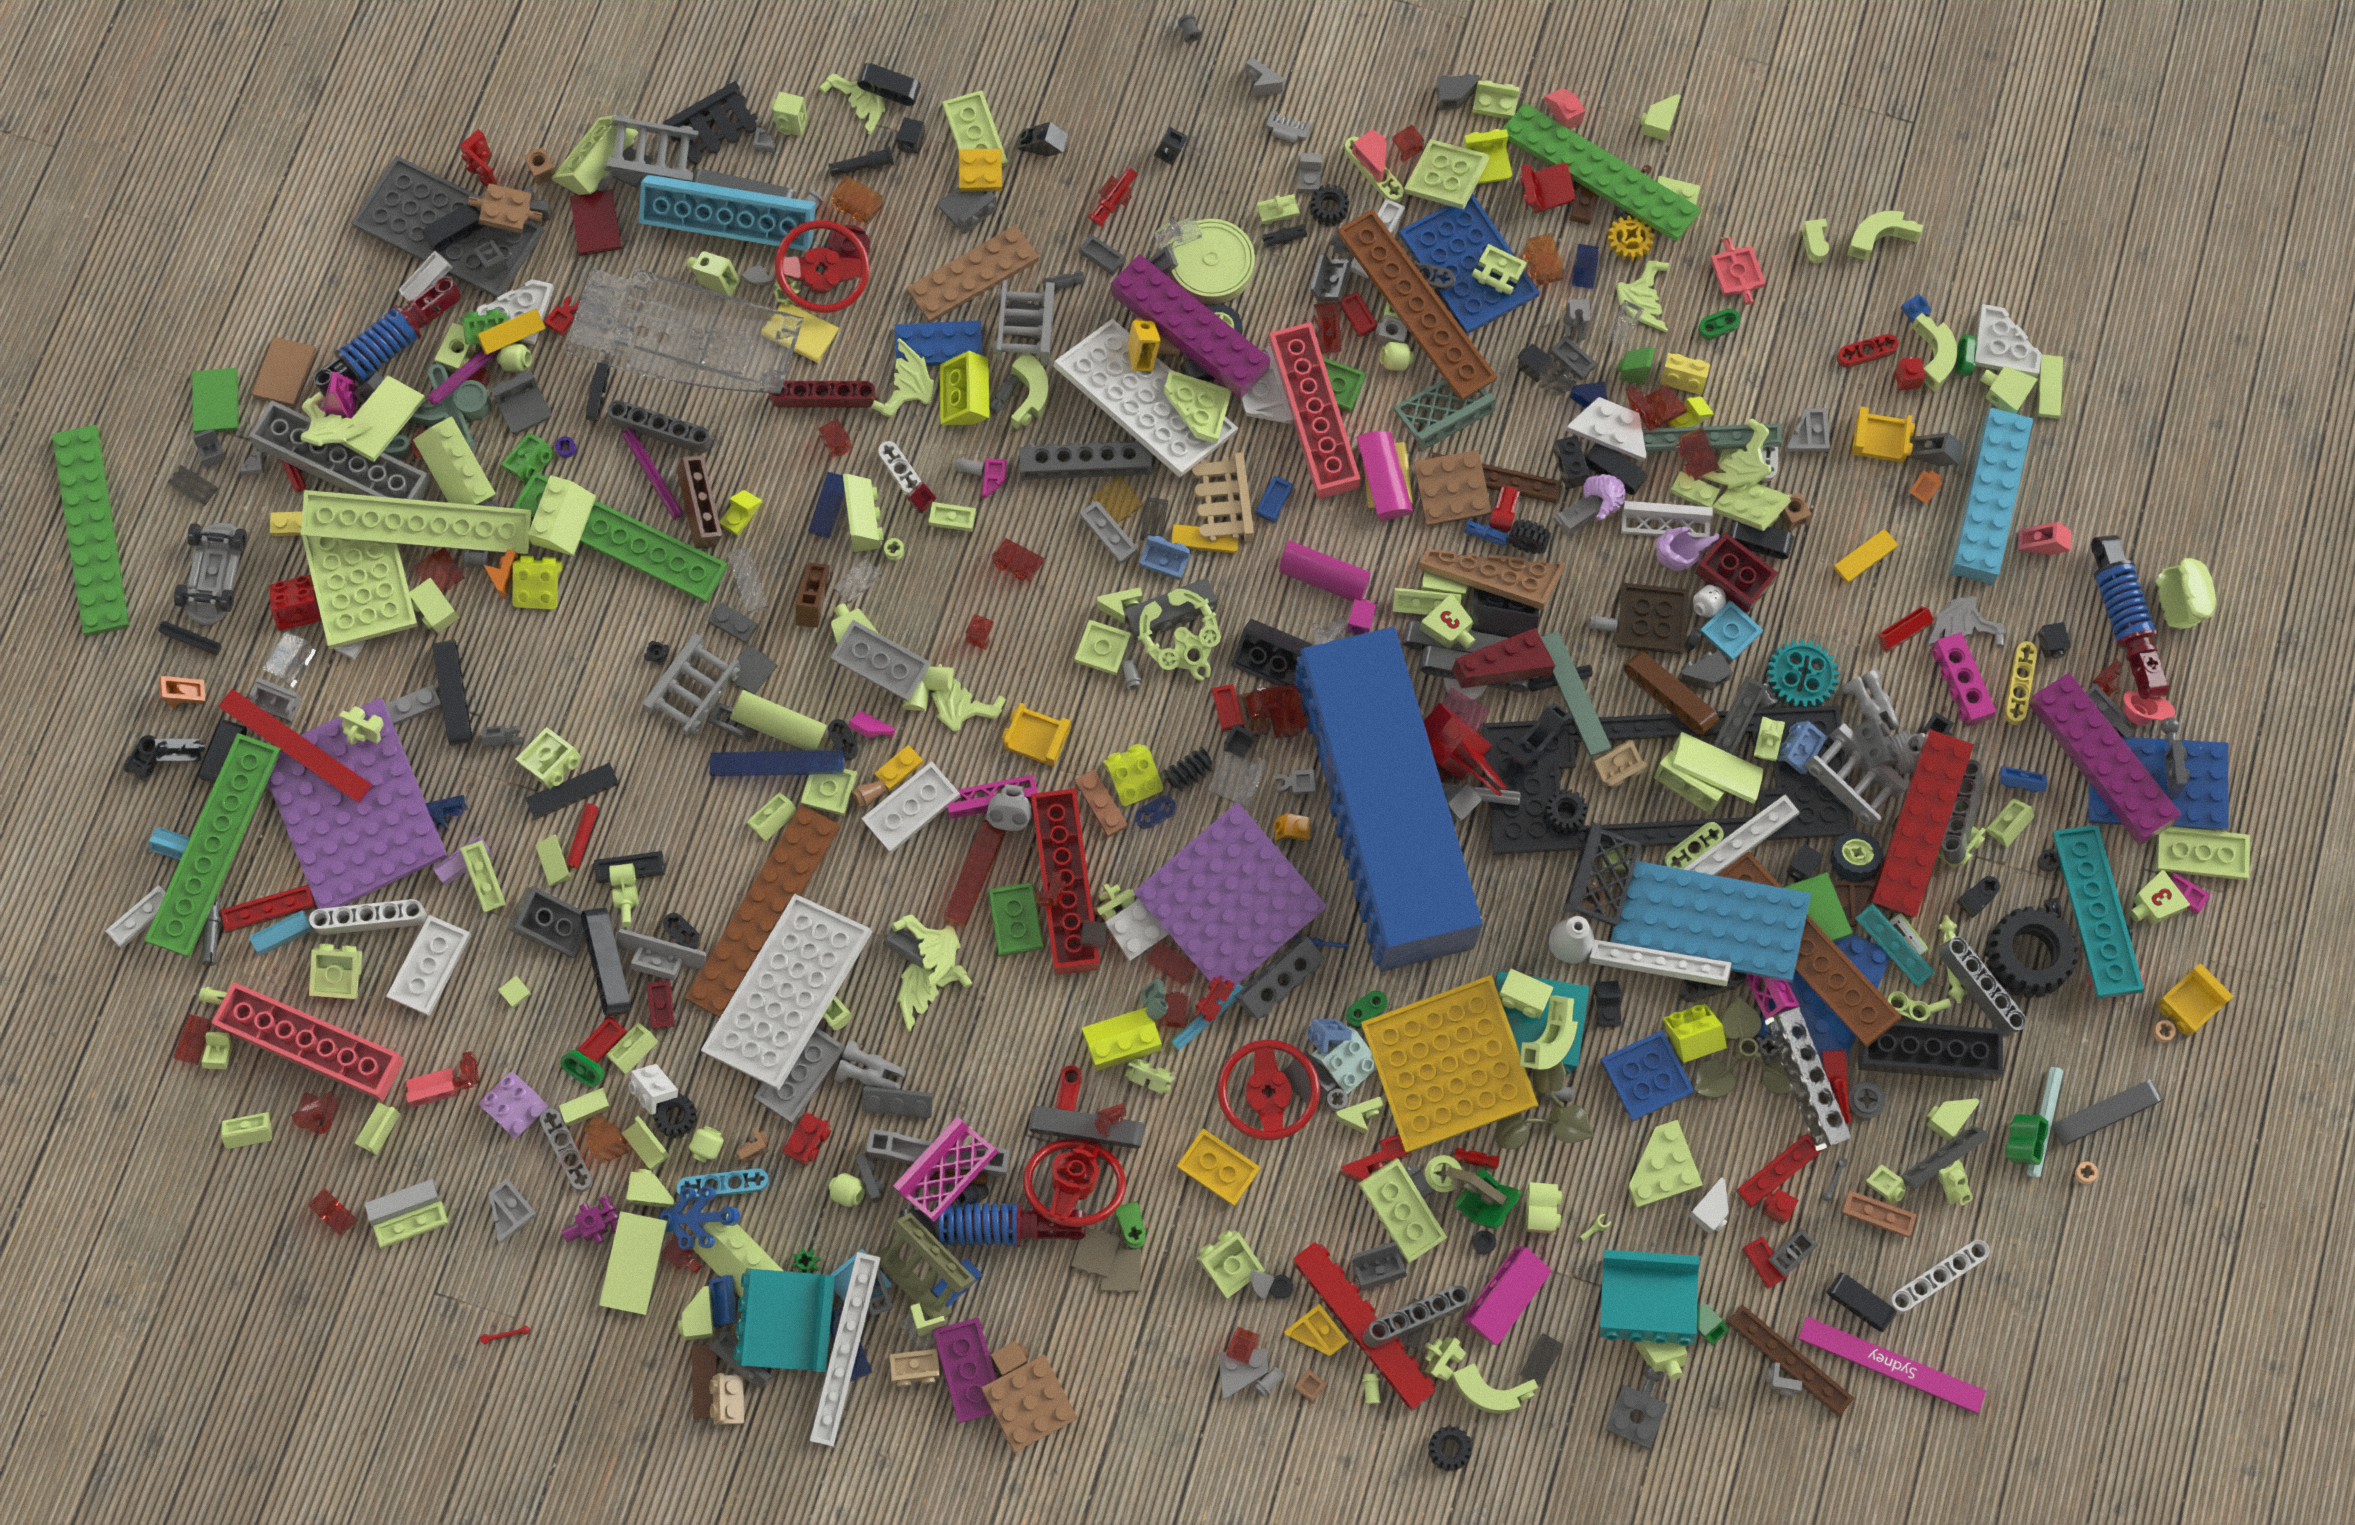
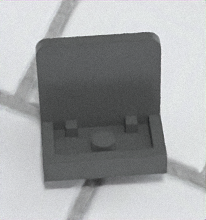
M959 186L938 203L940 210L964 234L976 227L978 223L997 209L996 196L991 191L986 195L982 191L960 192Z
M531 371L519 373L515 378L507 382H500L491 389L495 401L513 434H518L550 419L552 416Z

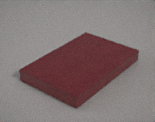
M609 189L593 192L592 194L570 196L579 256L622 249L613 190Z

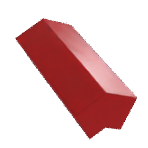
M1921 606L1877 634L1879 637L1878 643L1886 653L1890 652L1929 627L1934 621L1930 610Z

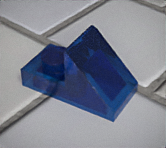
M1578 244L1572 286L1593 289L1598 265L1599 247Z
M464 795L425 803L433 822L448 831L447 814L459 816L464 813L463 811L469 810L468 802Z

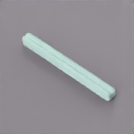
M2051 1067L2048 1073L2039 1114L2048 1121V1134L2044 1142V1154L2040 1165L2028 1164L2027 1175L2032 1178H2039L2042 1172L2063 1070L2057 1067Z

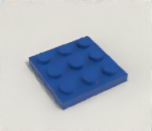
M1663 1030L1600 1059L1631 1122L1695 1092Z

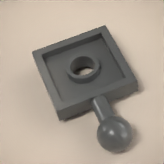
M2173 717L2165 718L2162 721L2161 730L2167 734L2168 749L2164 754L2168 795L2169 798H2178L2182 790L2185 789L2186 783L2189 782V770L2185 769L2184 761L2187 759L2186 748L2182 747V740L2176 739V733L2180 725L2178 720Z
M1647 1365L1645 1368V1377L1647 1379L1641 1392L1622 1385L1605 1430L1650 1449L1668 1405L1650 1396L1655 1382L1662 1379L1664 1372H1654L1653 1368ZM1638 1410L1642 1413L1643 1420L1641 1423L1635 1424L1630 1420L1631 1411Z

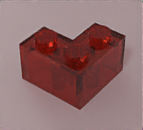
M1296 685L1258 687L1246 697L1250 719L1271 718L1275 738L1296 737L1307 727Z

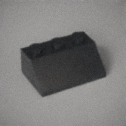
M1474 588L1470 618L1473 624L1470 630L1479 633H1492L1495 636L1513 637L1537 628L1539 609Z
M1250 619L1243 629L1231 666L1293 691L1294 681L1296 680L1295 673H1297L1296 665H1298L1297 657H1299L1301 649L1312 646V643Z

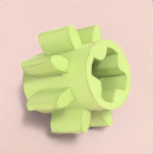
M786 277V281L796 294L801 292L797 281L789 280ZM777 281L775 285L778 288L773 293L777 298V302H784L787 306L792 301L784 294Z

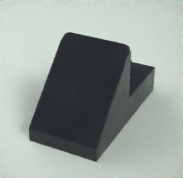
M1595 981L1598 1027H1621L1620 1001L1622 994L1618 981Z

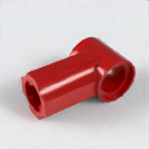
M1510 486L1501 488L1496 508L1494 507L1489 525L1491 527L1510 532L1515 516L1514 510L1520 493L1515 488Z
M1069 1065L1062 1070L1055 1104L1056 1109L1075 1111L1082 1083V1074L1078 1067ZM1075 1073L1078 1078L1075 1082L1069 1083L1065 1080L1066 1075Z

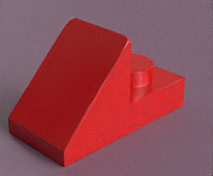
M1383 1150L1343 1165L1340 1169L1341 1175L1360 1183L1370 1176L1368 1170L1371 1169L1372 1172H1376L1384 1167V1164L1388 1161L1386 1151Z

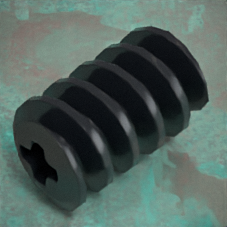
M1200 746L1199 752L1193 751L1192 757L1186 755L1184 761H1177V767L1170 765V772L1165 769L1163 773L1174 789L1183 792L1182 784L1191 787L1190 779L1197 783L1198 774L1203 778L1206 777L1204 770L1213 773V764L1206 750Z

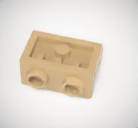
M724 1373L716 1374L710 1381V1393L713 1394L710 1416L714 1419V1425L744 1424L743 1376L724 1375Z

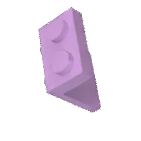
M514 1072L508 1073L479 1102L482 1109L496 1120L514 1140L549 1107Z

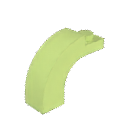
M1883 211L1866 218L1856 229L1847 255L1868 261L1874 242L1885 236H1894L1917 242L1923 225L1911 220H1902L1904 212Z
M1921 313L1915 319L1912 328L1929 343L1933 350L1934 359L1924 367L1925 379L1923 382L1935 392L1945 383L1955 365L1957 345L1951 330L1944 322L1937 327L1931 318Z
M1023 353L1012 365V374L1017 376L1029 389L1028 398L1011 416L1012 426L1018 431L1023 425L1027 426L1033 416L1040 420L1049 400L1046 372L1041 363L1030 353Z
M1550 996L1546 1029L1537 1041L1522 1043L1520 1066L1533 1069H1548L1557 1065L1565 1057L1573 1043L1578 1023L1572 1021L1574 999Z
M1475 1363L1451 1375L1462 1397L1474 1407L1489 1413L1502 1414L1516 1411L1521 1407L1518 1399L1520 1398L1522 1402L1534 1397L1533 1392L1538 1389L1535 1379L1510 1390L1493 1389L1483 1381Z

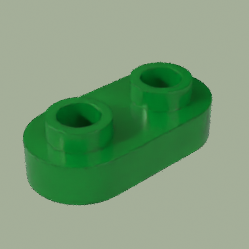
M1725 309L1709 315L1701 320L1698 327L1699 334L1703 338L1710 340L1733 332L1740 324V315L1734 309ZM1729 320L1732 324H1727L1725 321ZM1706 328H1711L1712 332H1708Z
M1963 334L1959 340L1956 358V374L1968 376L1975 369L1974 353L1977 349V341H1975V337L1972 335Z
M1371 991L1353 1003L1346 1011L1347 1023L1354 1028L1362 1027L1361 1022L1382 1014L1388 1004L1386 995L1381 991ZM1377 998L1380 1000V1004L1375 1005L1372 1003V1000ZM1355 1011L1361 1012L1362 1016L1360 1018H1356L1353 1015V1013Z
M570 1050L561 1057L560 1063L563 1070L586 1086L596 1087L603 1081L604 1071L601 1066L582 1053Z

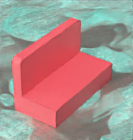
M451 1068L406 1081L408 1093H406L407 1101L412 1107L458 1095Z

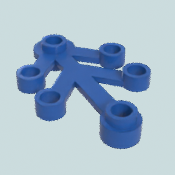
M703 1186L699 1191L700 1197L686 1214H681L686 1205L696 1198V1192L693 1188L684 1187L680 1191L678 1202L673 1208L664 1209L659 1219L667 1221L665 1231H672L677 1236L680 1248L690 1250L695 1245L694 1237L687 1235L681 1224H687L699 1238L698 1244L700 1247L711 1248L715 1243L713 1235L705 1231L700 1223L721 1222L723 1225L735 1226L740 1220L739 1210L735 1207L726 1206L719 1212L700 1213L705 1205L714 1199L716 1194L713 1187Z

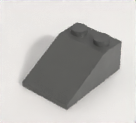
M535 886L525 889L507 927V930L529 941L572 958L576 957L585 937L581 922L582 910Z

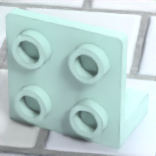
M1350 1027L1347 1028L1352 1031L1351 1041L1343 1040L1341 1044L1329 1042L1328 1053H1322L1317 1049L1311 1054L1319 1064L1326 1067L1346 1094L1351 1092L1377 1069L1371 1050L1358 1032Z

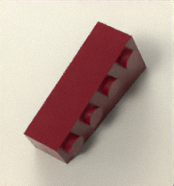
M1534 628L1456 658L1452 671L1462 689L1490 685V683L1494 682L1507 683L1517 679L1530 680L1533 677H1551L1556 665L1537 629Z

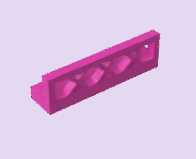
M1029 775L958 789L957 791L966 801L947 804L950 819L987 812L990 800L995 796L994 794L997 789L1005 787L1006 784L1019 786L1021 783L1030 782L1031 788L1023 789L1024 797L1032 803L1031 794L1038 793L1034 776ZM982 791L988 795L986 797L972 799L976 792ZM1006 793V795L1011 796V797L1019 796V795L1007 794V793Z
M1746 974V980L1766 1021H1771L1783 1011H1794L1800 1007L1787 981ZM1760 978L1764 979L1766 983L1764 992L1760 991L1758 987ZM1769 998H1773L1777 1006L1773 1011H1770L1768 1007Z

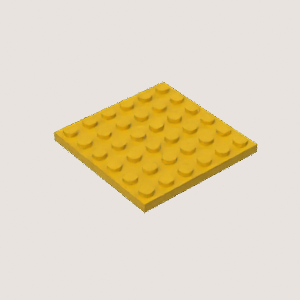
M1492 975L1361 1022L1406 1153L1419 1150L1539 1106L1526 1069L1520 1066L1521 1055Z

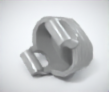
M1908 729L1889 737L1891 743L1896 746L1898 756L1896 757L1899 763L1894 766L1899 776L1914 771L1925 733L1911 735ZM1917 747L1918 751H1912L1911 748Z
M1006 784L1001 793L991 798L987 810V819L994 828L1020 831L1027 826L1032 816L1033 808L1029 800L1024 797L1023 787ZM1006 793H1007V794L1019 795V796L1011 797V796L1006 795Z

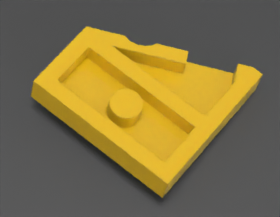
M1320 1303L1284 1331L1287 1336L1329 1356L1334 1355L1349 1343V1340Z

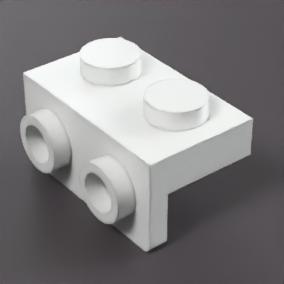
M657 1064L631 1071L630 1092L638 1098L641 1106L646 1108L651 1115L656 1114V1103L677 1098L678 1089Z

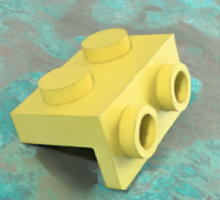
M1668 353L1660 384L1702 395L1710 364L1702 360L1686 358L1680 354Z

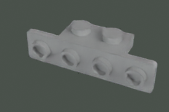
M619 929L617 932V946L636 952L631 962V969L675 981L682 965L702 970L705 966L706 952L634 933L633 931Z

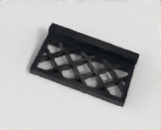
M1593 822L1585 831L1563 911L1569 913L1575 911L1616 927L1620 920L1641 843L1601 829V825ZM1601 836L1608 838L1613 847L1604 850L1600 844ZM1626 845L1634 848L1632 856L1625 858L1619 847ZM1615 850L1621 861L1611 864L1606 853ZM1602 856L1607 867L1598 871L1594 864V859ZM1623 864L1627 873L1626 876L1619 879L1614 867ZM1609 870L1615 881L1606 885L1600 873ZM1596 876L1601 887L1592 891L1588 880ZM1617 884L1621 894L1613 899L1608 887ZM1603 890L1609 901L1600 905L1594 894ZM1589 896L1595 906L1591 910L1581 907L1583 899ZM1611 904L1615 911L1614 919L1607 917L1602 908Z

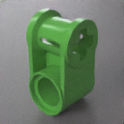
M1137 1201L1120 1205L1115 1211L1119 1227H1121L1125 1243L1131 1249H1139L1145 1244L1146 1240ZM1136 1232V1235H1139V1239L1134 1240L1131 1237V1233Z

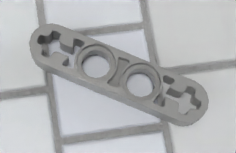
M549 1108L544 1110L540 1115L541 1125L570 1183L579 1192L589 1190L593 1185L592 1175L562 1116L555 1109ZM552 1115L553 1117L557 1116V1118L554 1119V1122L558 1129H556L555 1131L549 1122L545 1123L548 1121L547 1116ZM559 1134H565L568 1137L567 1143L563 1146L555 1144V1138ZM570 1154H575L578 1157V1162L574 1166H568L565 1163L566 1157ZM579 1169L581 1175L584 1178L588 1177L585 1180V1185L582 1186L580 1183L576 1184V1182H578L579 1179L576 1173L573 1171H577Z

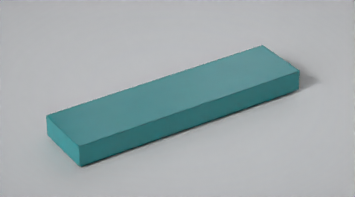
M1873 903L1855 918L1917 987L1935 973V970Z

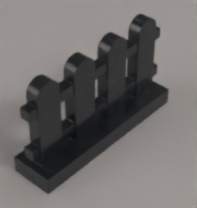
M736 81L663 121V125L679 128L691 123L689 127L698 131V135L703 143L696 146L693 140H689L687 159L689 158L691 163L699 164L702 161L701 151L706 148L712 154L718 153L720 151L719 141L724 138L729 143H736L739 138L737 131L741 128H744L748 133L756 131L757 124L755 120L758 117L755 113L751 115L744 105V102H746L745 97H739L740 87ZM730 110L733 111L739 120L734 125L725 114ZM714 120L721 131L717 135H714L707 124ZM670 136L673 143L678 141L680 145L681 138Z

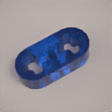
M1162 796L1142 806L1136 812V824L1142 829H1148L1170 818L1175 813V801L1169 796ZM1162 803L1170 804L1169 811L1166 812L1165 809L1157 812L1162 808ZM1143 813L1147 816L1154 813L1149 817V822H1146V820L1141 821Z

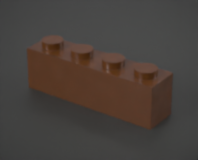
M704 455L682 457L676 470L694 547H716L722 537V531Z

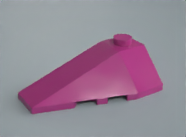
M332 372L324 400V407L320 408L321 411L326 413V417L334 414L342 416V419L347 417L353 418L357 397L353 394L357 388L354 380L343 377V375L337 372Z

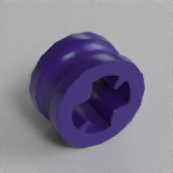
M564 436L556 441L555 448L561 457L569 458L576 453L577 447L572 438ZM568 443H570V449L568 451L564 449L563 452V448L561 446L563 444L568 445Z

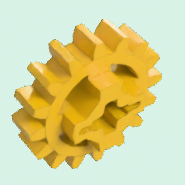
M1630 215L1627 216L1625 221L1620 217L1618 223L1613 222L1612 227L1609 228L1607 234V243L1610 244L1609 250H1616L1614 256L1617 257L1621 254L1623 261L1626 257H1630V261L1633 262L1636 256L1641 260L1643 254L1648 255L1649 250L1652 249L1654 243V234L1651 233L1652 227H1645L1646 223L1639 222L1637 218L1631 220Z

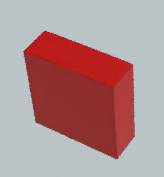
M1400 1134L1379 1140L1381 1150H1385L1388 1156L1387 1164L1395 1158L1400 1160L1409 1157V1153H1406Z

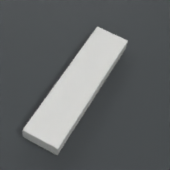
M1387 198L1381 206L1377 215L1391 234L1405 211V207ZM1354 257L1351 262L1350 271L1368 279L1369 276Z

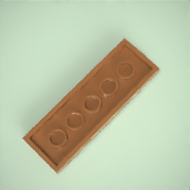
M1014 225L906 288L929 323H932L1000 284L1003 280H1007L1038 262L1039 257L1017 225Z

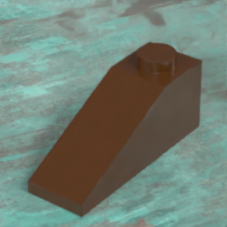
M807 564L796 602V625L818 628L823 610L830 565Z

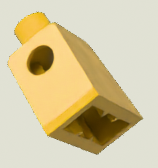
M1138 318L1132 322L1127 341L1131 371H1153L1161 341L1153 321H1144Z

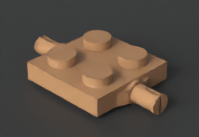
M490 183L483 199L470 196L468 200V205L481 208L479 224L521 234L524 224L528 219L541 222L543 213L530 210L532 193Z

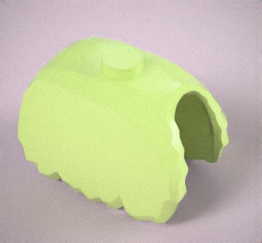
M2183 558L2180 565L2163 569L2158 575L2156 584L2160 588L2158 590L2159 602L2161 603L2162 610L2165 612L2163 618L2169 627L2179 630L2189 629L2200 623L2203 619L2206 620L2214 615L2216 597L2213 581L2209 570L2202 562L2191 558Z

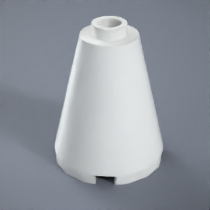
M1580 916L1557 923L1549 936V946L1553 955L1558 960L1568 964H1577L1586 960L1591 955L1595 941L1588 921Z

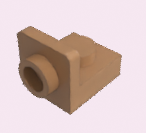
M756 1127L752 1128V1131L757 1141L754 1143L749 1141L743 1144L740 1150L737 1151L743 1165L769 1152L766 1147L769 1141L764 1131L758 1132Z

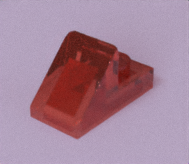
M325 1188L308 1204L340 1237L358 1221Z

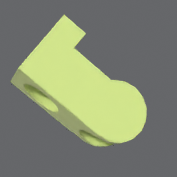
M1826 218L1805 221L1801 229L1808 259L1813 263H1822L1829 251V245L1824 240V233L1827 228Z

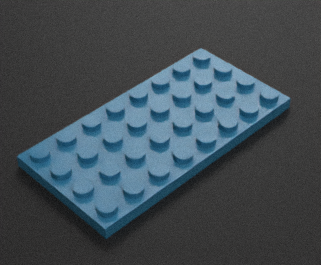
M1636 861L1620 920L1613 929L1611 942L1730 962L1731 971L1793 982L1811 893Z

